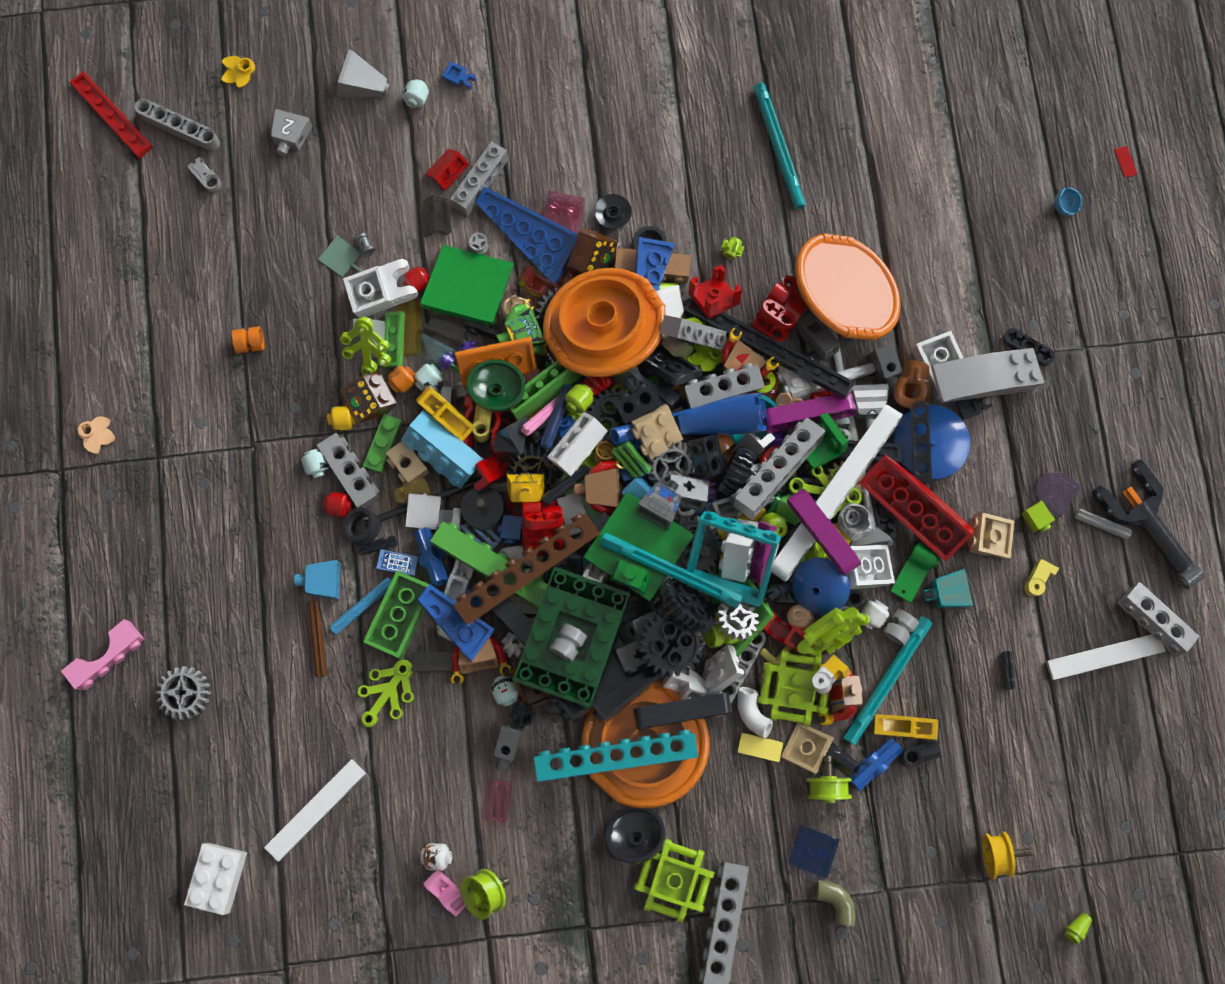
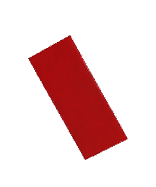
M1124 146L1114 149L1125 178L1137 175L1138 173L1128 147Z

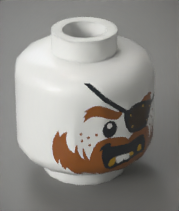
M430 843L422 849L421 863L428 870L443 871L452 862V852L449 851L448 846L445 844Z

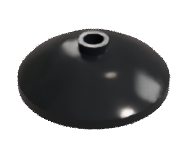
M628 807L619 811L609 821L605 833L606 844L611 854L618 860L629 864L643 863L652 859L663 847L666 837V830L661 817L649 808ZM636 839H641L640 842L635 843Z

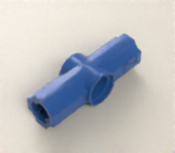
M430 528L418 529L414 532V536L421 552L418 557L419 563L427 569L433 587L444 585L448 582V576L442 563L444 552L433 546L430 542L433 538Z
M892 738L887 740L876 752H872L862 761L859 772L851 778L850 783L858 791L863 789L874 777L877 778L889 767L888 765L903 752L900 745Z

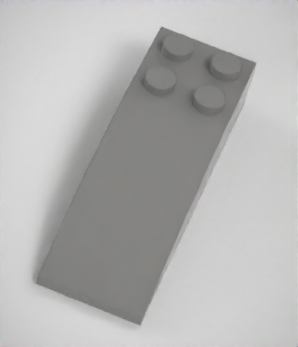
M1033 348L983 354L931 366L941 403L1027 392L1044 384Z

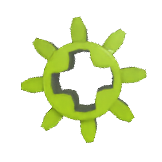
M729 237L728 240L724 239L720 249L723 251L722 255L730 260H735L736 256L740 258L744 246H741L742 241L736 237Z

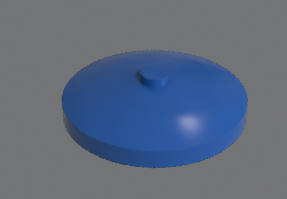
M928 405L932 481L947 478L962 467L969 454L970 437L964 422L958 415L945 407ZM925 407L914 409L915 414H924ZM910 410L896 426L892 443L902 444L900 465L914 476ZM923 423L917 424L915 432L920 435L924 434L926 426ZM925 443L917 444L916 451L920 454L925 453L927 445ZM925 462L918 463V472H926L928 464Z

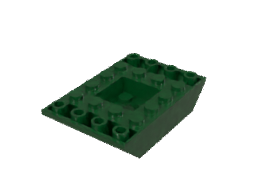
M554 567L513 681L590 708L630 593ZM564 623L574 626L587 636L582 647H577L578 653L573 662L559 657L550 650V646L555 638H560L559 631Z

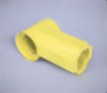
M476 405L473 424L475 428L472 432L474 439L477 442L483 443L490 438L492 411L485 410ZM479 429L486 430V432L483 434L477 433Z

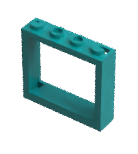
M704 511L699 519L686 570L742 595V602L760 607L765 596L781 536L770 530L758 529L752 524L745 525L733 518H723L714 512ZM707 525L771 545L759 590L696 570Z

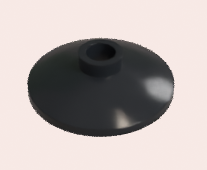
M618 194L603 196L595 207L597 221L608 229H619L625 226L632 214L629 201ZM615 212L617 215L611 216L610 213Z

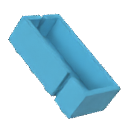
M425 410L410 424L401 439L407 448L416 450L423 461L431 464L436 472L443 474L452 485L460 489L477 470L475 464L484 460Z

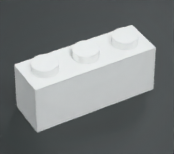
M583 412L547 458L561 471L572 476L585 458L590 455L598 442L603 439L607 430L593 416Z

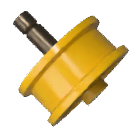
M1000 832L998 836H990L989 834H983L982 836L983 861L986 872L992 880L1000 875H1006L1009 878L1014 877L1015 858L1032 855L1030 848L1013 850L1011 840L1006 832Z

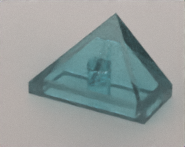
M422 334L421 338L430 365L440 364L438 363L439 357L443 356L444 353L448 355L451 351V356L456 359V350Z

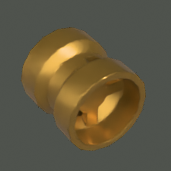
M607 441L600 442L593 453V461L599 464L600 462L612 460L614 446Z

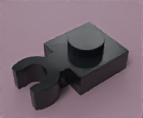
M980 397L979 400L973 398L957 401L955 404L962 421L980 415L982 413L980 409H990L993 406L992 404L985 405L983 403V400L988 397Z

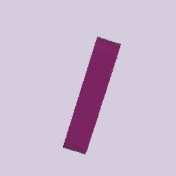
M851 393L845 400L837 395H831L766 409L767 419H764L763 422L767 427V433H776L794 429L799 422L802 423L806 418L819 424L820 415L826 412L832 420L851 417L857 413V409Z
M804 488L786 499L791 510L843 576H846L861 565L859 557Z

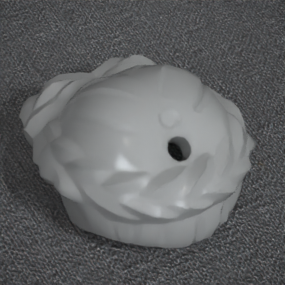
M850 503L845 505L839 512L837 525L852 541L870 536L875 531L874 520L864 506Z

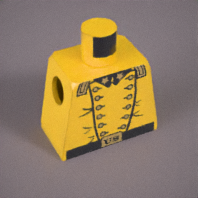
M507 473V493L511 502L540 501L541 496L544 494V473Z

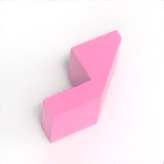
M436 870L423 883L454 916H457L466 907L461 891L441 871Z

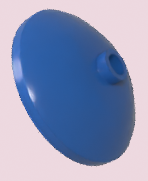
M815 557L804 561L797 567L792 577V591L796 601L803 608L816 615H826L833 609H841L845 605L850 595V582L848 576H843L830 559ZM815 587L819 589V593L814 591Z

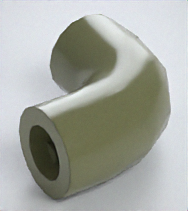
M817 880L815 888L816 901L828 902L833 905L836 913L835 924L855 927V906L849 893L838 884Z

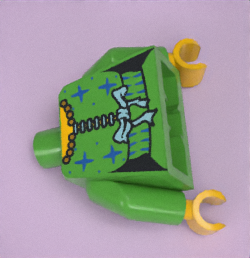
M527 299L523 304L511 309L505 317L506 322L503 325L506 332L498 334L496 337L499 343L531 337L534 355L540 354L545 356L548 345L547 343L543 344L545 340L532 311L534 306L532 308L529 307L527 303L530 300Z

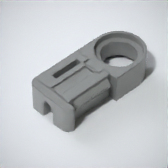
M201 157L195 159V164L190 163L188 165L189 170L207 191L214 193L220 190V179L204 164ZM209 180H217L216 185L208 187L207 183Z

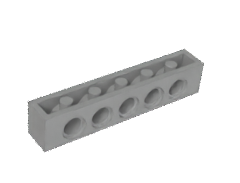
M806 418L802 423L799 422L795 426L794 432L784 438L782 446L779 449L775 448L770 455V459L760 465L755 476L751 475L746 482V486L743 489L740 488L735 493L734 507L753 520L823 441L825 430L810 419ZM774 466H781L782 468L777 469ZM763 479H768L770 482H764ZM750 493H757L758 496H752Z
M724 861L723 866L719 865L717 877L720 878L719 886H715L714 898H717L716 906H712L710 919H713L712 927H708L706 939L709 940L708 948H704L703 960L706 961L705 968L700 970L699 981L702 984H729L749 870L748 866ZM730 878L736 882V886L732 890H728L725 887V882ZM725 899L732 901L730 910L722 909L721 905ZM721 920H727L729 923L728 929L725 931L718 929V923ZM717 941L725 943V948L721 952H717L714 949ZM714 962L721 963V970L717 973L712 972L710 969L711 964Z

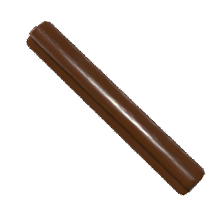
M311 600L308 602L315 676L324 677L327 675L320 602L318 600Z

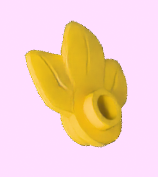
M230 56L222 60L223 64L228 68L222 77L223 82L228 84L236 82L238 88L248 84L250 75L255 71V64L251 59Z

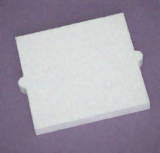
M409 493L405 527L419 529L428 527L437 530L436 524H438L441 496H431L426 493L423 495Z

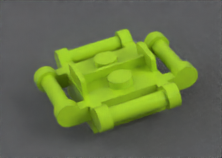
M850 607L844 612L835 608L804 630L806 633L804 635L805 639L798 644L797 649L802 654H809L810 657H821L824 650H827L831 655L836 651L835 649L838 650L850 642L853 636H858L862 633L859 626L868 625L870 621L869 616L864 613L860 614L854 607Z
M782 650L778 664H763L764 676L761 694L758 696L757 702L772 705L771 720L776 721L780 719L810 726L812 711L828 714L829 692L821 694L819 705L814 704L816 689L813 686L812 679L820 669V656L808 657L790 654L788 651ZM790 661L813 665V668L810 669L786 665V662ZM772 671H776L773 697H768ZM783 706L805 710V715L780 712L778 708Z
M666 839L662 853H658L653 857L659 860L651 888L645 886L653 858L643 863L638 882L635 883L633 888L648 894L644 910L649 912L652 910L676 918L681 923H683L687 908L703 912V903L708 886L715 874L713 871L700 867L704 851H695ZM669 850L695 859L694 865L668 857ZM698 874H701L703 878L694 903L690 900ZM654 897L681 905V908L678 911L653 902Z

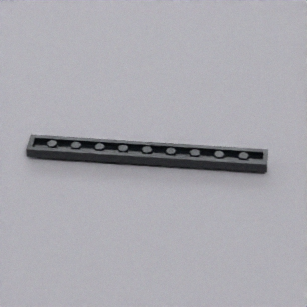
M692 298L683 308V313L687 316L698 318L706 326L726 331L728 338L730 337L731 330L735 328L733 335L739 336L740 332H742L739 340L751 350L768 359L774 357L771 361L779 363L784 368L844 400L855 387L856 382L724 312L709 319Z

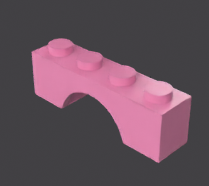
M124 619L108 632L110 645L103 657L93 662L76 658L61 670L74 689H89L94 684L93 681L106 675L110 671L109 668L122 662L128 652L134 651L141 646L144 638L130 621Z

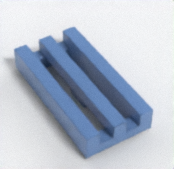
M465 523L464 525L461 526V529H462L465 533L468 532V533H470L471 535H473V534L467 529V527L469 526L467 523ZM475 530L492 547V550L502 541L492 530H487L486 532L496 540L494 543L483 532ZM473 535L476 538L475 541L481 544L482 542Z

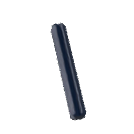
M564 384L560 391L540 444L544 450L552 448L567 408L565 395L573 388L570 384Z

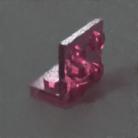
M548 191V205L545 218L578 234L585 210V198Z

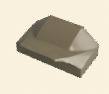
M666 336L661 343L676 357H688L694 347L688 341Z

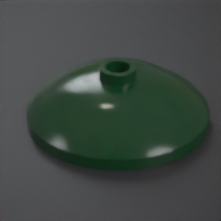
M487 360L476 365L471 370L467 379V391L472 401L479 407L494 412L506 411L516 406L522 400L525 393V379L515 365L504 360Z

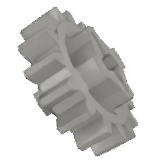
M740 601L736 609L723 602L717 608L719 611L715 614L719 618L716 624H721L719 631L724 630V636L731 635L733 641L737 637L739 641H742L744 638L748 639L757 630L755 627L759 624L755 620L758 614H753L755 607L750 608L748 603Z

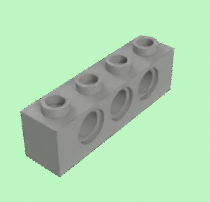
M491 141L450 198L452 208L467 217L477 205L476 202L484 186L489 188L507 163L508 154L506 149Z
M664 315L659 333L722 350L726 340V331Z
M752 363L741 366L742 370L734 371L733 368L723 371L724 375L716 377V374L706 376L704 381L698 382L695 379L686 382L687 386L683 387L688 408L691 409L726 397L743 395L764 388L759 365L753 366ZM737 376L745 377V385L737 383ZM719 381H725L727 383V390L723 391L719 389ZM700 387H708L709 395L703 396L700 393Z
M335 433L317 444L357 508H366L380 499L377 495L380 491L374 482L370 484L367 480L369 474L364 467L359 468L357 465L359 459L353 451L350 453L346 448L349 444L344 436L339 437ZM338 452H344L343 458L336 459L335 457ZM349 467H354V472L351 475H346V470ZM358 483H364L365 486L362 490H356Z
M1140 582L1130 587L1118 601V604L1126 613H1129L1156 640L1162 642L1167 650L1176 657L1188 652L1199 638L1196 632Z

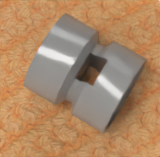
M897 609L891 618L893 622L887 624L883 634L893 642L905 646L910 638L909 632H914L919 621L909 613Z
M564 623L559 631L560 638H555L550 646V650L559 657L573 662L578 653L577 647H582L587 636L574 626Z

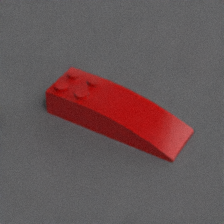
M886 454L859 481L868 492L945 562L974 533V529L944 501Z

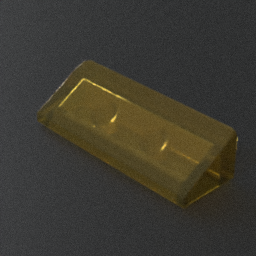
M416 299L398 305V311L405 313L403 356L422 354L421 302Z

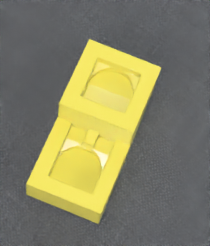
M742 733L738 753L780 762L783 742Z

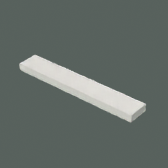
M1152 635L1049 660L1046 661L1051 680H1056L1166 651L1161 641L1156 640Z
M351 759L264 848L278 862L281 861L358 783L366 772Z

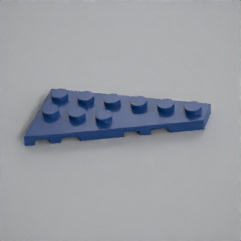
M484 186L476 202L478 206L551 282L557 284L569 261L578 234Z

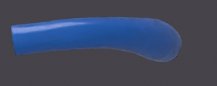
M762 393L726 397L691 409L672 413L681 435H735L766 431L767 428L766 425L762 426V420L767 419L764 400H759L762 397ZM633 424L611 429L610 437L614 445H619L626 441H640V439L635 438L631 430L634 428Z

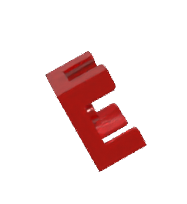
M722 265L713 269L711 279L698 285V276L691 278L689 282V296L709 319L739 305L742 289L738 284L735 285L734 291L725 282L726 270Z

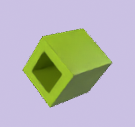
M1043 501L1021 513L1033 533L1038 530L1041 533L1051 527L1049 523L1055 520Z

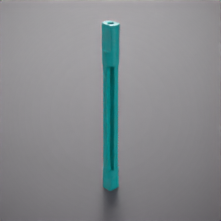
M760 82L753 86L794 208L800 210L806 207L800 184L769 93L766 90L765 84Z
M605 533L600 545L663 573L736 609L740 604L743 596L650 554L609 533Z
M920 617L918 626L914 632L910 633L907 643L901 647L843 739L854 746L856 745L933 623L929 619Z

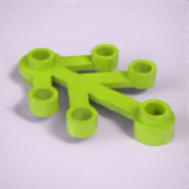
M360 317L354 323L355 328L341 335L340 342L344 345H350L353 338L359 334L361 339L351 346L344 347L341 354L345 359H351L354 353L362 348L363 364L361 365V373L366 375L376 372L378 367L371 360V352L379 358L378 363L381 366L386 367L389 365L391 358L385 352H387L390 344L373 330L374 327L371 319ZM369 337L377 343V346L369 340Z
M820 466L818 467L820 470L819 475L815 474L812 468L810 472L813 477L818 478L823 487L808 485L802 479L794 478L788 483V489L793 494L804 488L808 493L822 495L830 481ZM833 469L830 471L829 477L831 480L834 478L833 472H838L839 469ZM793 483L798 485V490L793 489ZM852 488L833 517L845 505L850 503L859 504L861 502L862 495L857 488ZM849 494L854 495L853 501L849 499Z
M399 660L393 668L383 670L372 669L369 677L373 681H379L381 677H394L389 683L369 687L362 685L358 688V694L363 698L371 694L383 692L371 710L363 713L361 722L364 726L374 727L377 724V714L389 697L392 708L390 716L396 720L403 716L396 687L401 681L404 691L401 696L402 700L406 703H411L414 700V694L411 692L409 677L413 674V665L409 661ZM401 666H406L407 670L405 673L400 672ZM375 671L379 672V677L376 679L372 676ZM363 688L368 690L366 695L361 694ZM410 693L411 699L406 701L404 696ZM395 710L400 711V715L398 717L393 716V712ZM368 715L372 716L370 723H367L365 720Z

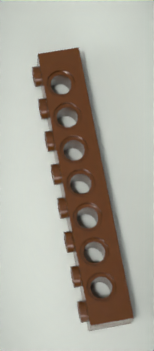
M581 512L571 518L572 523L567 526L562 524L554 530L556 534L550 538L547 535L539 540V545L536 548L529 547L521 553L523 556L516 561L513 558L505 564L507 568L501 572L497 569L488 576L490 578L485 583L482 581L478 582L472 587V592L469 594L464 592L455 598L457 602L454 603V607L465 623L469 625L598 536L600 533L586 513L583 515ZM577 527L581 530V535L578 538L570 536L572 528ZM556 539H562L565 543L564 547L560 550L553 547V542ZM541 550L548 553V558L545 561H540L536 557L537 553ZM523 562L531 564L532 568L529 572H523L520 569V565ZM507 573L515 576V581L511 584L504 581L503 577ZM496 585L499 591L497 594L491 595L488 593L487 587ZM474 596L480 597L482 604L480 606H473L471 598Z

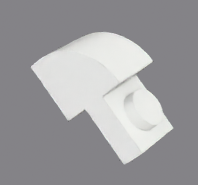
M690 669L688 673H680V676L677 677L673 672L672 677L666 676L663 680V687L680 692V699L682 700L702 697L707 694V688L704 686L705 682L702 677Z

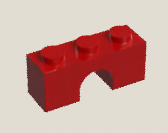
M772 611L774 617L761 631L797 655L800 654L797 646L805 639L804 635L806 633L796 626L792 627L784 622Z

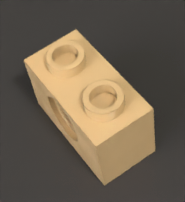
M403 441L386 452L389 457L387 462L392 469L396 467L399 470L398 476L404 484L408 482L412 486L429 474L427 468L415 452L407 448ZM405 460L411 461L410 466L407 468L401 467L402 462Z

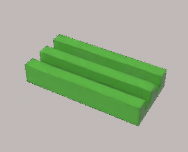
M629 441L613 448L612 453L634 479L651 472L652 468Z

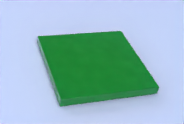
M443 245L422 297L420 307L493 326L512 274L514 263Z
M627 492L584 555V558L610 576L618 560L648 570L652 577L646 593L633 591L650 602L667 575L601 546L604 534L609 533L674 565L694 537V534L672 521L669 530H666L639 515L635 511L640 499Z

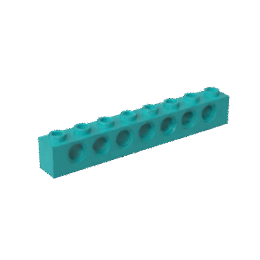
M690 730L678 731L677 736L663 733L658 734L657 739L643 736L638 737L637 742L623 739L618 740L617 745L603 742L598 743L597 748L583 745L578 746L577 751L563 748L558 749L557 754H550V751L538 752V756L534 757L537 782L698 758L695 733H690ZM672 741H679L681 743V750L679 752L671 750L670 744ZM656 743L661 746L662 751L659 755L651 753L650 747L652 744ZM636 746L641 749L642 754L639 758H633L630 755L632 747ZM617 749L621 752L622 758L619 761H613L610 758L612 750ZM599 753L602 756L601 762L599 764L591 763V754ZM575 755L581 757V765L579 767L571 766V757ZM555 758L560 759L562 763L559 770H552L550 767V762Z

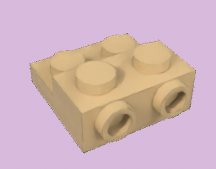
M667 404L632 421L634 428L631 430L635 438L640 439L642 444L639 446L644 456H648L650 459L668 451L666 444L669 447L673 442L677 443L683 440Z
M986 513L974 514L969 522V525L974 529L973 535L967 540V545L970 547L969 552L1011 559L1015 521Z

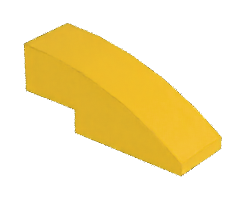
M430 385L416 399L418 404L462 442L475 428L469 420Z
M875 714L874 734L937 740L938 720Z

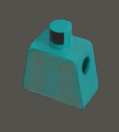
M965 569L937 578L932 581V589L923 590L924 600H935L937 608H969L973 606Z

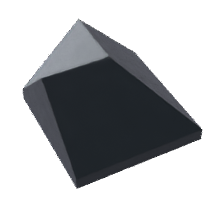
M524 417L496 433L493 452L501 463L504 464L507 460H511L510 457H517V455L519 456L523 453L526 435L521 432V428L529 421L528 417Z

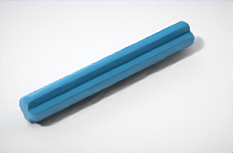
M386 578L331 624L330 630L334 634H338L386 594L391 579Z

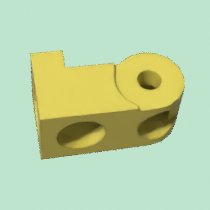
M1043 559L1036 561L1024 587L1026 594L1031 597L1043 594L1048 577L1056 575L1059 568Z

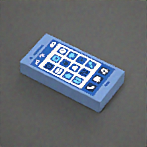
M380 550L376 569L394 573L398 570L409 576H415L419 560L417 556Z

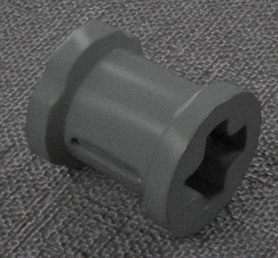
M367 233L358 234L352 240L358 246L359 254L362 258L372 255L376 250L370 244Z

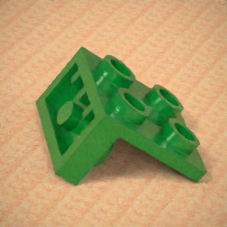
M827 412L820 415L819 426L825 430L824 439L806 459L812 469H816L841 456L847 450L848 440Z

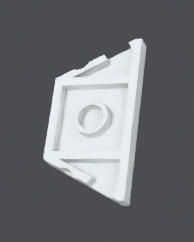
M726 645L706 661L702 679L705 682L704 686L707 688L706 696L718 694L744 675L743 669L737 666L740 661L736 657V651L733 646Z

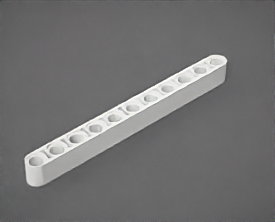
M885 405L817 500V505L829 520L902 419L903 414L892 407ZM802 523L773 564L771 572L785 582L815 542V539Z

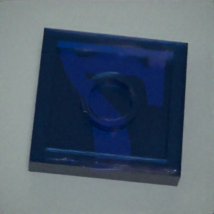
M801 825L788 864L827 878L840 839Z

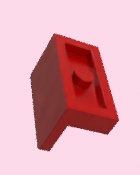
M448 149L425 175L434 179L442 190H446L470 164L459 151Z
M495 454L475 464V467L483 477L473 485L477 492L507 475V463H501Z

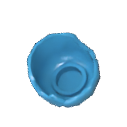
M1069 187L1057 193L1054 199V207L1059 214L1071 216L1080 211L1082 196L1077 190Z

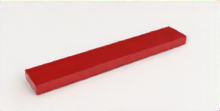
M84 71L69 82L139 159L153 148Z

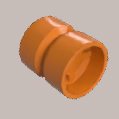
M260 326L250 327L248 331L244 328L232 331L233 346L236 354L248 353L250 349L253 352L264 351V337Z

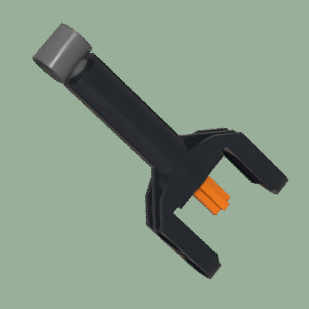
M1138 459L1131 464L1132 474L1149 498L1142 502L1132 487L1124 490L1122 494L1132 506V509L1125 513L1111 492L1103 486L1093 489L1092 494L1112 522L1141 526L1174 572L1180 573L1177 575V580L1185 589H1190L1203 580L1205 575L1200 567L1195 564L1192 565L1193 562L1159 518L1158 509L1162 502L1164 488L1148 466Z

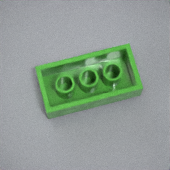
M397 570L363 643L402 660L425 612L424 608L417 601L429 584Z

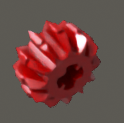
M588 376L581 382V385H587L593 391V398H596L598 393L603 394L606 389L608 390L612 386L613 380L611 376Z

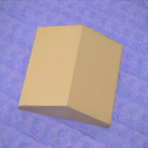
M797 723L781 757L805 770L817 774L834 738L812 727L805 726L803 723Z

